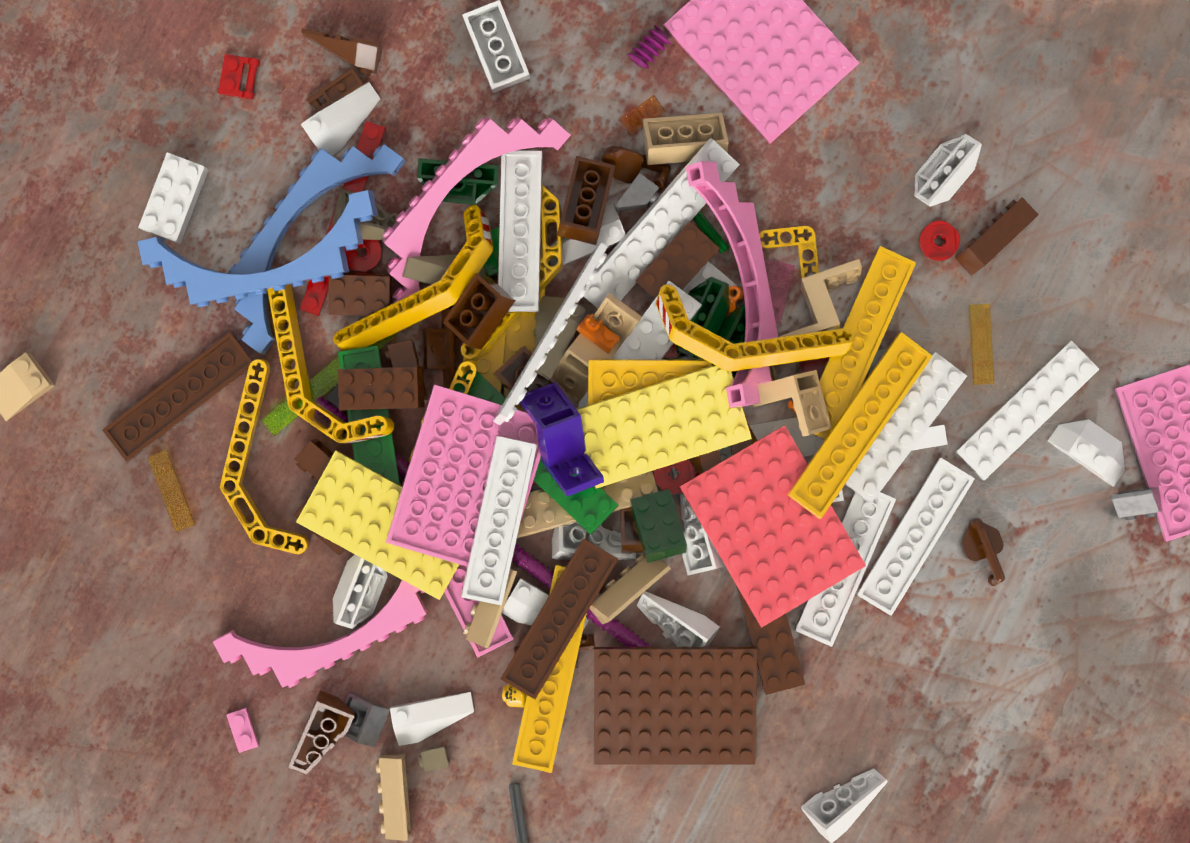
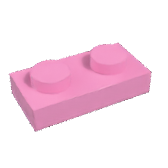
M247 707L226 715L239 753L259 746Z

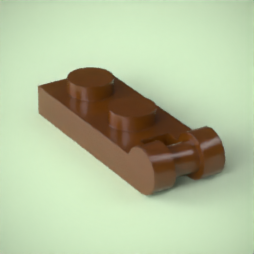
M351 68L307 98V101L315 108L314 112L318 113L364 84L354 69ZM324 96L327 102L322 105L319 99Z

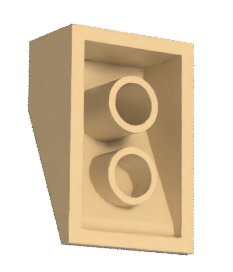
M25 352L0 372V414L5 421L11 419L55 386L32 353Z

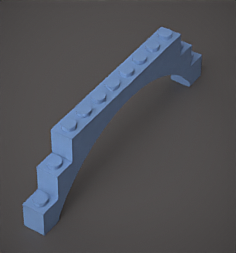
M385 144L375 150L373 160L354 146L344 152L342 162L322 148L320 151L317 150L311 157L312 162L310 165L304 167L300 172V179L296 184L293 183L287 191L289 194L284 200L281 199L275 207L277 209L276 212L265 220V227L261 232L258 231L252 238L253 243L249 249L245 248L240 255L241 260L237 265L234 264L228 273L245 275L271 270L275 254L289 227L312 202L329 190L357 178L380 174H391L395 177L407 160ZM252 292L247 294V298L237 299L235 303L237 306L234 309L253 323L252 326L248 325L243 331L244 337L241 340L258 353L265 355L276 340L272 335L269 322L267 293L255 295Z
M366 190L348 194L349 202L322 241L298 259L266 272L239 275L204 268L176 253L164 243V238L162 237L138 241L142 265H150V268L162 266L166 285H174V288L186 286L190 305L197 304L198 308L209 306V302L215 300L217 304L228 302L229 297L235 296L236 299L247 298V294L252 292L255 295L266 294V289L273 288L274 291L286 289L285 285L293 284V287L303 286L305 281L308 280L316 283L324 281V277L331 276L332 279L344 277L343 273L349 272L345 248L346 251L358 248L359 244H363L359 219L360 222H367L373 220L372 216L378 215L373 191Z

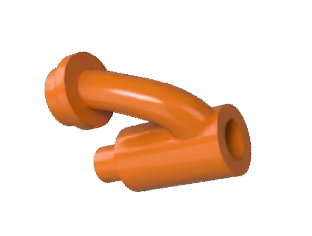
M729 287V309L726 316L738 308L736 306L737 300L744 299L743 287Z

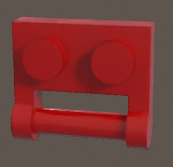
M225 54L218 94L254 100L255 93H253L260 60ZM244 65H249L245 91H240Z

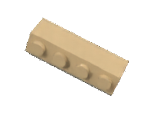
M722 113L643 119L644 149L647 165L690 162L710 138L728 153L729 142Z
M643 553L634 560L636 564L632 568L627 566L619 573L621 577L617 581L612 579L604 586L606 590L602 594L598 593L589 609L602 624H605L616 617L671 568L661 560L647 563Z
M509 570L502 605L479 601V604L474 603L470 614L474 616L472 623L467 622L463 633L467 635L466 640L489 649L517 574L516 570Z
M405 754L381 755L379 761H376V771L380 773L381 781H378V793H382V801H379L380 814L383 813L384 821L381 822V833L385 834V839L407 841L411 835Z

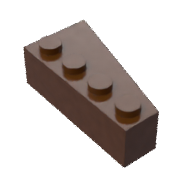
M1023 197L1017 202L1013 199L1005 207L1007 211L1004 214L998 213L992 219L994 223L990 227L988 225L983 227L978 232L980 236L977 239L973 237L965 244L967 248L955 258L971 276L987 265L1039 215Z

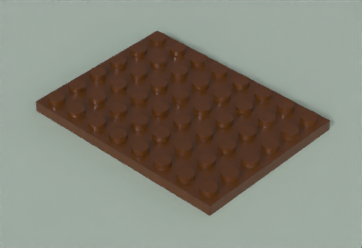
M594 647V765H755L757 647Z

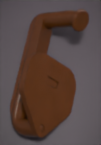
M610 146L606 148L601 158L604 163L615 165L613 177L626 183H632L640 173L641 167L660 173L658 179L654 180V184L659 187V190L664 188L671 171V166L668 163L647 165L646 155L624 147Z
M974 518L969 523L961 545L969 560L976 562L987 558L993 573L988 577V583L991 586H996L1005 580V575L997 558V554L1003 549V540L996 528L983 523L980 518Z

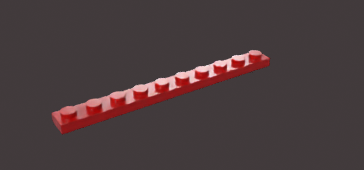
M366 121L357 149L373 160V154L380 146L386 128ZM369 176L346 182L342 189L353 193L362 192L365 189ZM333 213V216H332L331 222H330V224H329V227H328V230H327L326 235H327V234L331 231V229L333 228V217H334V213ZM329 276L324 277V281L312 283V280L309 281L299 310L320 316L329 290Z

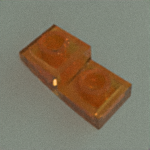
M652 95L638 107L633 108L622 116L620 121L628 133L633 135L643 128V119L658 118L666 111L656 96Z

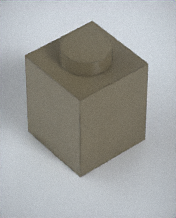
M446 745L423 749L420 752L421 755L418 756L420 767H424L425 772L449 767L450 765Z

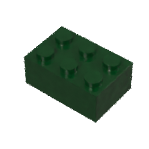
M670 489L630 499V509L647 563L686 553L687 543Z

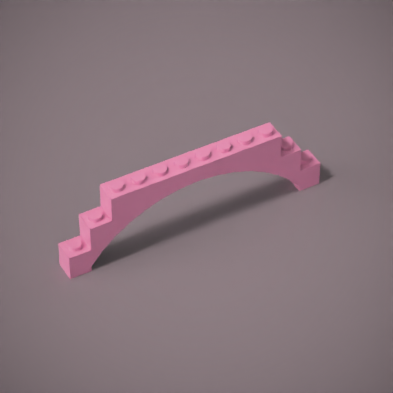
M489 117L481 118L475 125V131L464 137L462 140L463 145L449 155L448 158L450 160L446 165L442 164L436 170L434 179L432 181L428 180L424 184L422 193L412 198L409 202L410 207L405 212L402 211L395 220L397 222L393 227L389 226L382 234V241L399 255L389 262L387 271L404 286L403 288H398L393 294V303L420 291L418 281L402 277L407 257L420 256L424 236L435 211L448 192L463 177L478 166L505 153L534 147H553L558 151L571 135L550 117L547 120L543 119L539 123L537 131L519 117L513 118L507 124L506 131L501 129Z
M700 161L686 166L689 187H693L712 209L734 252L745 300L746 329L744 342L778 338L754 203L739 202L735 182H720L717 162ZM769 366L737 371L730 387H726L729 408L761 403L757 385L772 381Z
M402 580L389 602L373 618L353 632L335 640L312 646L280 647L251 641L237 635L232 630L216 638L213 643L224 663L228 661L234 663L242 658V654L253 675L259 673L261 676L271 670L270 667H272L282 688L287 685L291 688L300 683L299 679L305 676L308 679L316 675L318 669L324 667L326 670L334 666L336 660L340 658L346 660L354 655V651L358 649L363 651L371 647V642L375 640L381 642L389 637V633L403 631L410 622L413 621L416 624L424 620V615L428 611L418 594V591L424 593V591Z

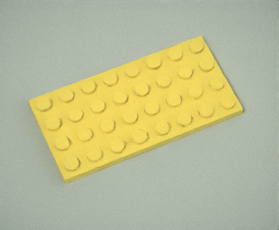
M712 365L576 409L581 415L586 448L584 453L590 457L604 477V482L595 487H603L752 439L743 408H729L726 387H730L732 381H734L732 372Z
M335 451L296 522L440 600L459 564L386 543L402 486L346 455Z

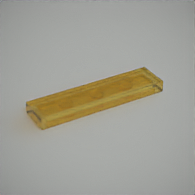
M990 304L969 305L973 385L994 384Z
M168 450L147 457L175 532L194 526L195 522Z

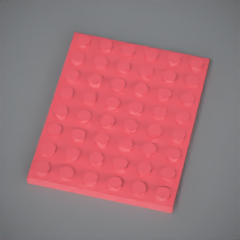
M785 425L679 486L761 628L866 566L831 505L822 519H819L787 495L808 464Z

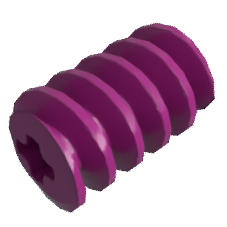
M654 25L655 30L650 29L648 31L650 37L647 35L643 36L645 43L639 41V48H632L634 55L631 53L627 54L640 68L648 69L647 61L655 62L652 57L653 55L660 57L657 50L665 51L664 43L671 45L668 36L656 25Z

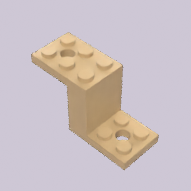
M857 259L802 278L801 292L813 325L779 337L840 329V322L828 291L835 290L844 283L849 285L857 282L862 269L860 260Z
M610 293L606 296L593 318L598 322L602 320V325L618 335L620 340L608 354L580 333L560 360L552 376L577 405L586 392L588 393V359H612L642 318V316Z
M774 365L769 366L772 381L757 385L761 403L753 404V406L757 407L792 398L802 437L832 429L817 370L778 379Z

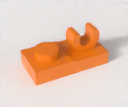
M594 314L587 315L576 330L609 354L620 340V337L606 326H603L602 320L596 321L593 318Z

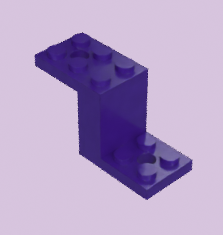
M554 382L527 392L522 401H520V404L536 424L542 463L566 497L603 483L604 477L590 457L584 453L586 448L581 415L558 384Z

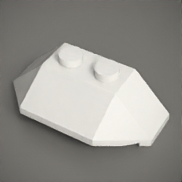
M967 134L940 144L915 174L914 196L928 206L950 200L975 170L982 144Z
M1089 419L1059 424L1047 440L1112 487L1115 486L1125 471L1122 442Z
M356 554L351 557L346 563L333 597L334 623L353 629L357 624L372 615L388 577L387 571Z

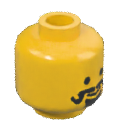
M509 684L503 687L502 698L509 707H525L526 694Z

